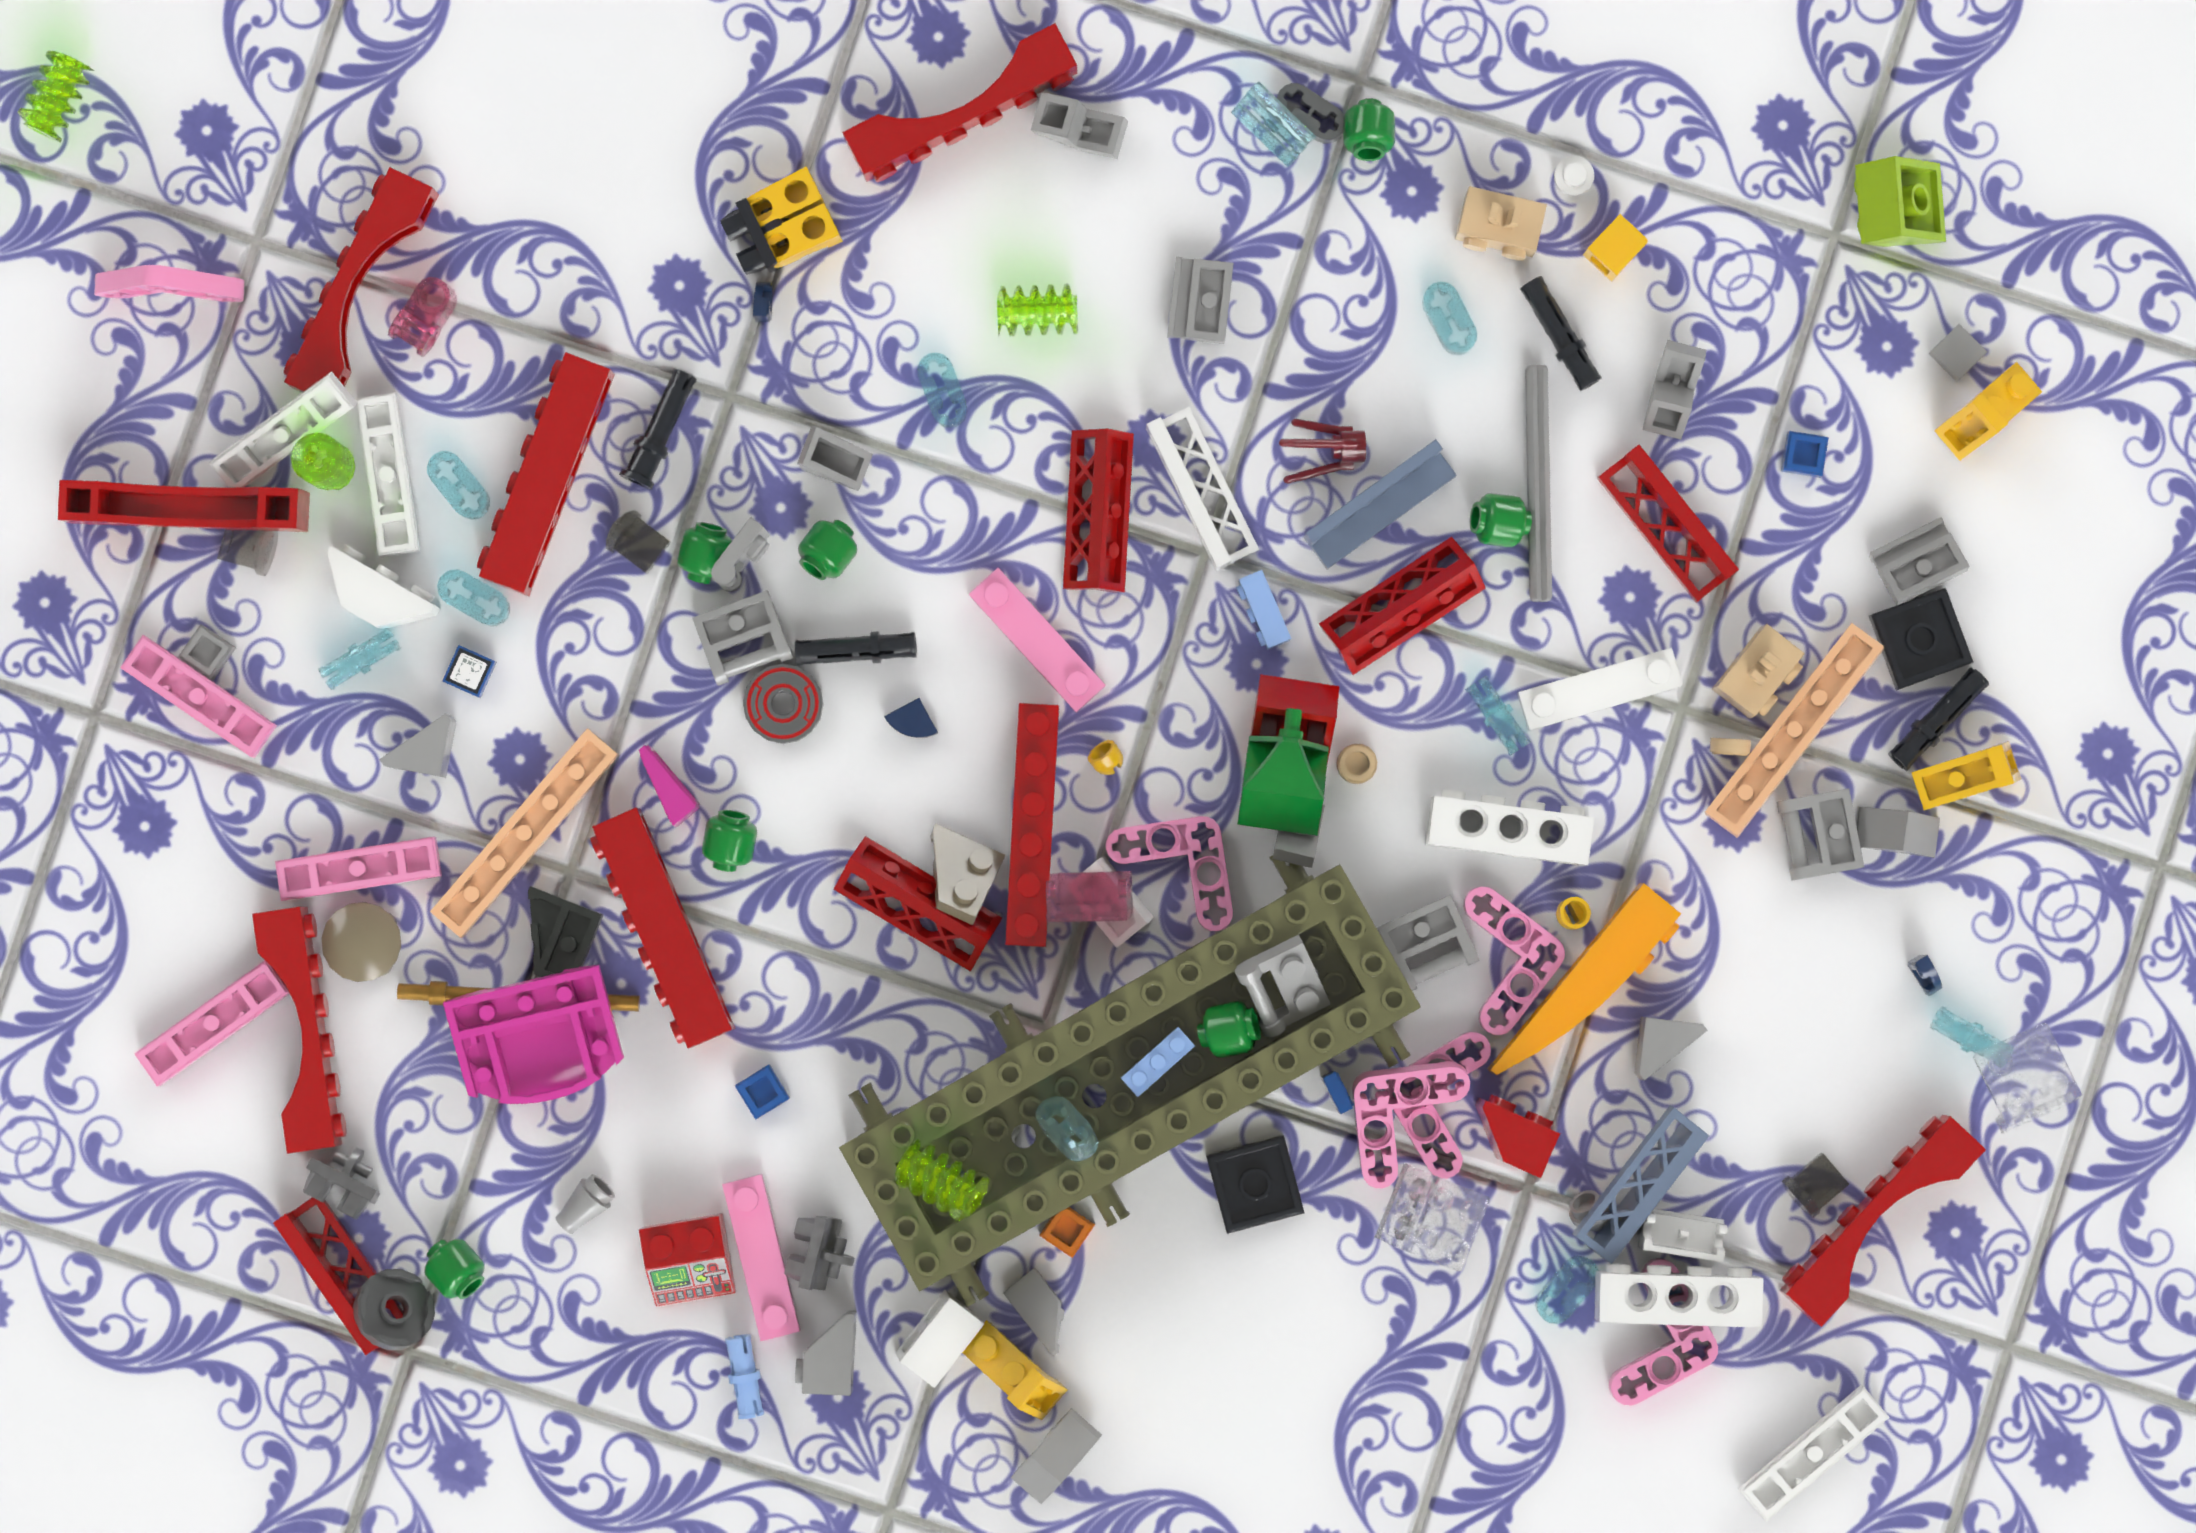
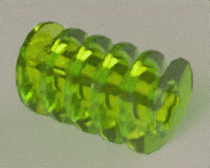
M47 51L45 56L53 66L40 65L38 70L46 80L34 79L31 83L39 92V95L27 93L24 99L32 109L19 108L17 113L25 121L22 124L61 143L62 138L54 129L55 127H69V124L61 117V114H75L76 110L68 100L69 98L82 100L83 95L75 86L76 84L89 86L90 81L82 74V71L95 70L64 53Z
M1048 284L1044 296H1041L1037 285H1032L1029 296L1025 297L1021 285H1017L1013 297H1009L1005 286H1000L997 295L998 337L1003 325L1006 326L1010 337L1015 336L1018 325H1022L1026 336H1031L1035 324L1038 325L1042 336L1047 335L1050 324H1054L1057 334L1062 335L1066 323L1070 324L1074 334H1078L1077 294L1073 295L1069 284H1064L1061 295H1057L1053 284Z
M317 432L305 435L294 445L291 454V463L296 474L318 489L327 491L333 489L340 490L347 486L354 476L356 466L353 455L348 448L327 434Z
M918 1139L913 1142L897 1165L895 1173L896 1184L901 1188L909 1187L910 1193L914 1196L922 1195L924 1202L927 1204L936 1203L939 1211H949V1215L954 1220L960 1221L974 1213L987 1192L990 1183L989 1178L983 1177L977 1184H974L976 1176L974 1169H969L961 1176L962 1162L955 1161L947 1168L949 1154L942 1153L934 1160L935 1146L932 1144L928 1145L920 1152L921 1141Z

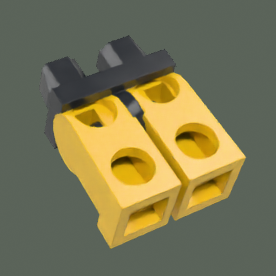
M807 166L754 193L750 197L736 202L735 204L738 209L730 212L720 220L730 242L750 233L755 245L736 253L746 275L762 271L766 268L772 273L827 246L830 248L843 242Z

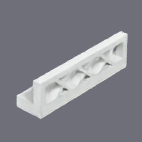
M1190 407L1163 420L1160 417L1147 423L1146 430L1215 570L1218 571L1259 551L1253 535ZM1186 419L1192 432L1188 448L1174 444L1167 427ZM1195 440L1202 453L1192 450ZM1178 451H1179V452H1182V453H1185V457H1184V460H1183V461H1182V459H1181V457H1180ZM1190 455L1207 462L1210 471L1205 484L1191 479L1186 469ZM1212 476H1214L1219 489L1209 485ZM1196 487L1203 489L1201 497ZM1207 491L1224 497L1227 508L1223 520L1208 514L1203 503ZM1230 511L1237 524L1227 521ZM1213 522L1220 525V528H1219V531H1218V532H1217V530H1216V528H1215ZM1224 527L1240 531L1248 546L1229 555L1221 540Z

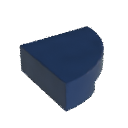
M771 282L756 283L753 302V317L756 322H770L772 320L773 285H771Z
M920 698L884 716L890 726L903 735L914 738H927L938 734Z
M1918 955L1908 962L1909 969L1926 995L1931 996L1942 989L1940 977L1928 955Z

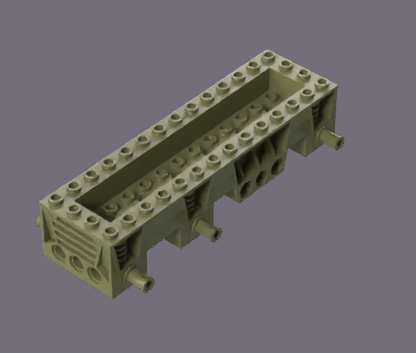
M1273 855L1270 856V860L1274 863L1287 886V889L1284 890L1285 895L1035 1036L1032 1033L1027 1034L1013 1009L1012 1003L1001 1008L1009 1024L1005 1023L999 1010L992 1013L989 1017L1007 1046L1004 1048L1005 1053L894 1116L892 1113L887 1114L871 1082L861 1087L868 1104L864 1101L859 1090L848 1095L866 1127L863 1128L864 1133L840 1146L839 1149L919 1292L950 1275L965 1301L966 1307L977 1301L969 1286L973 1288L980 1301L988 1296L989 1292L986 1291L971 1264L973 1261L1090 1195L1103 1216L1106 1226H1112L1117 1223V1220L1110 1206H1113L1120 1220L1130 1215L1112 1185L1114 1181L1366 1038L1372 1036L1388 1068L1399 1063L1391 1047L1394 1048L1399 1059L1402 1061L1411 1056L1393 1024L1418 1010L1421 1006L1340 864L1314 878L1313 875L1308 876L1303 866L1289 863V866H1287L1284 861L1272 859ZM1299 935L1313 966L1318 972V977L1331 1005L1286 1026L1285 1030L1278 1036L1266 1037L1261 1030L1260 1039L1255 1041V1046L1249 1053L1218 1058L1212 1054L1209 1047L1203 1048L1199 1041L1197 1026L1203 1023L1204 1013L1209 1007L1240 1001L1248 1009L1254 1008L1258 1020L1260 1021L1261 1019L1246 986L1239 983L1235 974L1236 967L1243 961ZM1270 970L1263 973L1260 979L1276 1010L1284 1006L1285 1003ZM1176 1027H1179L1195 1047L1137 1097L1120 1077ZM1091 1084L1102 1086L1107 1094L1104 1104L1097 1108L1087 1106L1082 1098L1084 1089ZM1021 1124L1031 1126L1036 1134L1034 1143L1026 1148L1018 1147L1012 1140L1014 1128ZM950 1164L960 1166L965 1174L963 1183L956 1188L946 1186L941 1179L943 1168Z

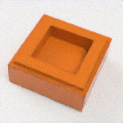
M1068 1207L1052 1216L1039 1236L1073 1258L1095 1226V1223L1071 1207Z

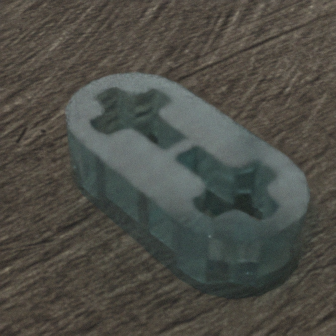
M1447 282L1433 283L1427 288L1423 296L1422 306L1442 347L1452 355L1466 354L1477 341L1476 327L1454 286ZM1439 291L1441 296L1448 294L1451 298L1447 303V309L1450 313L1447 317L1440 306L1433 308L1430 304L1435 298L1434 292ZM1454 321L1459 331H1468L1469 335L1465 338V346H1461L1458 342L1451 343L1448 338L1453 333L1449 322Z
M929 353L921 359L917 371L935 421L941 426L947 428L957 427L966 418L967 404L953 365L945 355ZM936 361L939 367L946 366L947 370L942 373L945 386L937 388L933 377H925L924 373L930 370L929 363ZM946 392L952 404L959 403L961 408L955 410L956 417L953 419H949L946 414L939 415L938 410L943 408L940 395Z
M448 451L438 452L430 458L427 465V474L453 509L462 517L470 520L479 519L484 516L490 507V496L465 463L454 453ZM441 461H445L448 464L455 462L456 465L452 468V472L459 481L454 485L445 476L438 479L437 474L441 471L438 464ZM463 486L473 495L478 492L481 496L477 499L479 507L476 510L470 507L463 510L462 505L465 503V498L458 491Z
M458 569L449 570L439 578L437 584L438 594L447 604L487 626H498L508 618L510 603L507 597L494 588ZM460 577L463 578L462 586L471 591L472 595L469 599L460 594H456L453 599L450 598L451 590L447 587L450 580L457 582ZM478 597L489 602L495 597L498 598L497 606L501 609L498 616L491 614L488 619L485 618L486 610L476 604Z
M1059 1096L1050 1097L1038 1106L1036 1119L1044 1134L1068 1159L1082 1161L1091 1157L1096 1152L1098 1138L1090 1123L1067 1099ZM1057 1114L1059 1117H1063L1064 1121L1059 1124L1052 1118L1054 1115ZM1075 1133L1076 1136L1082 1141L1077 1143L1076 1141L1071 1140L1070 1136H1072Z
M1579 1255L1570 1257L1565 1261L1536 1298L1535 1307L1539 1316L1553 1324L1566 1321L1595 1288L1596 1271H1599L1597 1265L1589 1258ZM1587 1264L1589 1268L1586 1274L1590 1277L1587 1283L1578 1281L1570 1290L1567 1285L1574 1277V1274L1570 1271L1574 1265L1581 1268ZM1565 1290L1567 1295L1560 1303L1564 1308L1563 1312L1558 1314L1553 1311L1550 1315H1547L1545 1311L1548 1305L1544 1302L1548 1296L1555 1299Z

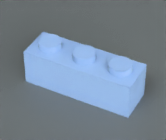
M1263 570L1239 579V586L1236 589L1240 599H1246L1249 609H1246V613L1251 624L1255 622L1259 631L1255 634L1260 646L1265 645L1267 650L1290 641V634Z
M1176 1027L1120 1078L1139 1097L1194 1048L1195 1045L1179 1027Z

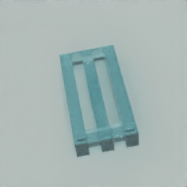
M1260 82L1254 84L1231 111L1287 167L1296 161L1297 157L1307 148L1306 146L1316 137ZM1249 106L1256 114H1258L1264 120V124L1268 128H1266L1246 107ZM1276 132L1293 149L1290 151L1273 133Z

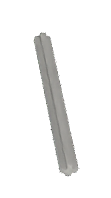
M1529 365L1525 370L1528 511L1532 515V526L1528 534L1530 600L1533 602H1548L1552 598L1548 368L1545 365Z

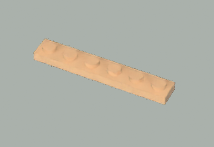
M1851 623L1706 809L1705 815L1738 838L1882 653L1884 646Z
M587 728L430 912L456 935L463 938L616 760L619 754Z

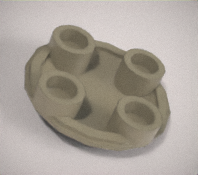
M367 902L351 903L337 910L326 922L321 937L322 952L329 967L342 978L355 982L372 981L388 974L397 961L401 949L400 929L397 926L395 917L382 907Z

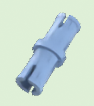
M751 1334L733 1336L734 1339L732 1337L725 1338L731 1367V1374L728 1375L729 1384L734 1385L738 1419L755 1418V1414L762 1416L764 1415L758 1385V1379L761 1378L760 1369L755 1367Z

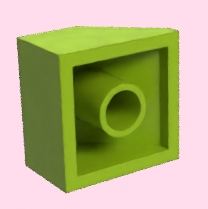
M1893 156L1855 165L1856 179L1854 189L1858 200L1859 218L1857 228L1861 244L1890 247L1946 242L1940 163Z

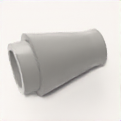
M592 1174L588 1179H581L562 1211L555 1217L557 1223L566 1232L573 1234L579 1227L611 1207L610 1201L615 1197L614 1192L605 1181Z

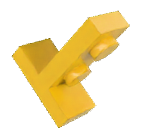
M2015 362L1934 431L1961 461L2007 426L2014 416L2042 393V390L2018 362Z
M2009 741L1911 772L1923 810L1995 788H2001L2021 780Z
M987 1320L962 1352L1008 1395L1007 1399L1017 1409L1040 1420L1044 1419L1068 1390L1057 1379L1047 1375Z

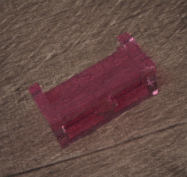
M1132 871L1051 873L1050 881H1046L1047 922L1128 920L1133 916Z

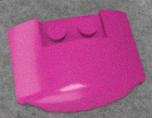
M600 965L567 969L561 973L489 990L486 988L443 1002L466 1090L469 1096L478 1098V1093L494 1099H499L498 1103L529 1104L554 1100L590 1086L598 1081L615 1062L617 1066L624 1058Z

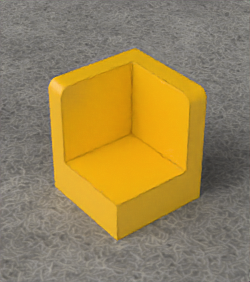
M1619 214L1587 248L1583 256L1612 282L1641 251L1648 240L1627 219Z

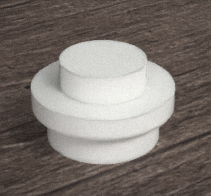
M1568 156L1558 163L1554 172V181L1562 193L1569 196H1579L1587 192L1592 186L1594 170L1585 158Z

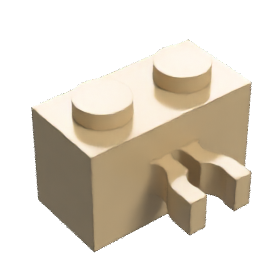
M1469 186L1465 194L1455 240L1464 241L1463 247L1470 250L1484 252L1487 247L1502 250L1501 255L1506 258L1523 261L1526 256L1533 257L1537 250L1547 204Z
M1765 624L1758 629L1713 686L1712 690L1749 719L1755 717L1758 713L1765 716L1778 700V697L1774 694L1782 682L1789 685L1803 668L1798 662L1805 653L1771 626Z

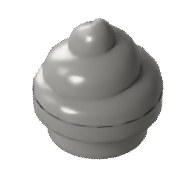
M1586 1190L1580 1192L1570 1201L1569 1217L1576 1227L1601 1196L1596 1191ZM1609 1206L1604 1212H1609ZM1607 1219L1596 1221L1590 1231H1601Z

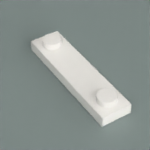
M331 371L213 458L209 464L229 488L246 487L351 410L357 402Z
M394 392L356 398L378 556L386 557L420 551L397 394Z
M1668 648L1527 689L1517 694L1528 731L1679 688L1683 686L1673 649Z
M1860 1385L1738 1489L1767 1522L1890 1417L1866 1388Z

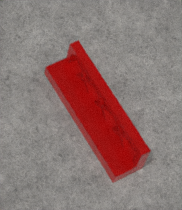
M1109 428L1072 430L1063 589L1100 590L1112 593L1125 592L1133 433ZM1095 439L1094 455L1087 461L1084 457L1085 440ZM1089 478L1093 484L1092 494L1085 501L1082 497V486ZM1087 518L1090 522V534L1083 541L1080 537V525ZM1085 558L1088 563L1087 580L1077 581L1078 565Z
M1640 444L1597 478L1695 603L1739 570ZM1626 465L1637 478L1635 493L1620 492L1610 480L1614 474ZM1642 485L1650 495L1641 494ZM1625 498L1635 499L1634 509ZM1640 500L1655 501L1662 509L1660 524L1645 523L1639 516ZM1667 516L1675 526L1666 525ZM1650 529L1659 530L1658 539ZM1665 531L1679 532L1687 540L1685 556L1668 553L1663 546ZM1692 548L1699 555V557H1691ZM1675 560L1684 561L1683 570L1680 568V566L1676 563ZM1690 562L1706 564L1715 576L1713 580L1700 590L1688 578Z
M1451 536L1320 622L1319 625L1337 649L1347 669L1354 675L1480 593L1486 587L1475 563ZM1451 553L1458 559L1447 568H1436L1438 562ZM1423 578L1421 585L1415 589L1403 590L1405 583L1411 579ZM1379 600H1389L1388 606L1383 610L1370 612L1371 606ZM1346 622H1356L1354 629L1341 637L1334 631Z
M867 836L863 838L849 858L833 889L970 972L1002 920V917L984 906L981 907L973 925L936 909L935 878ZM853 873L865 880L869 890H860L850 884L848 880ZM885 897H893L900 901L904 910L896 911L889 907ZM927 917L935 922L938 931H929L922 927L919 918ZM962 938L975 946L972 954L969 955L957 948L953 939Z
M311 1197L292 1212L284 1214L273 1224L363 1353L368 1355L379 1347L373 1345L361 1334L354 1320L353 1303L355 1297L349 1291L351 1273L370 1278L376 1274V1271L326 1200L321 1202ZM317 1205L326 1218L323 1234L308 1232L299 1219L301 1215ZM330 1227L334 1229L338 1236L329 1235ZM313 1238L322 1239L320 1248ZM328 1241L343 1243L348 1249L346 1267L332 1265L326 1258ZM354 1259L361 1269L352 1268ZM336 1271L345 1272L344 1281H342ZM387 1300L385 1308L390 1309L396 1319H401L404 1312L397 1301Z

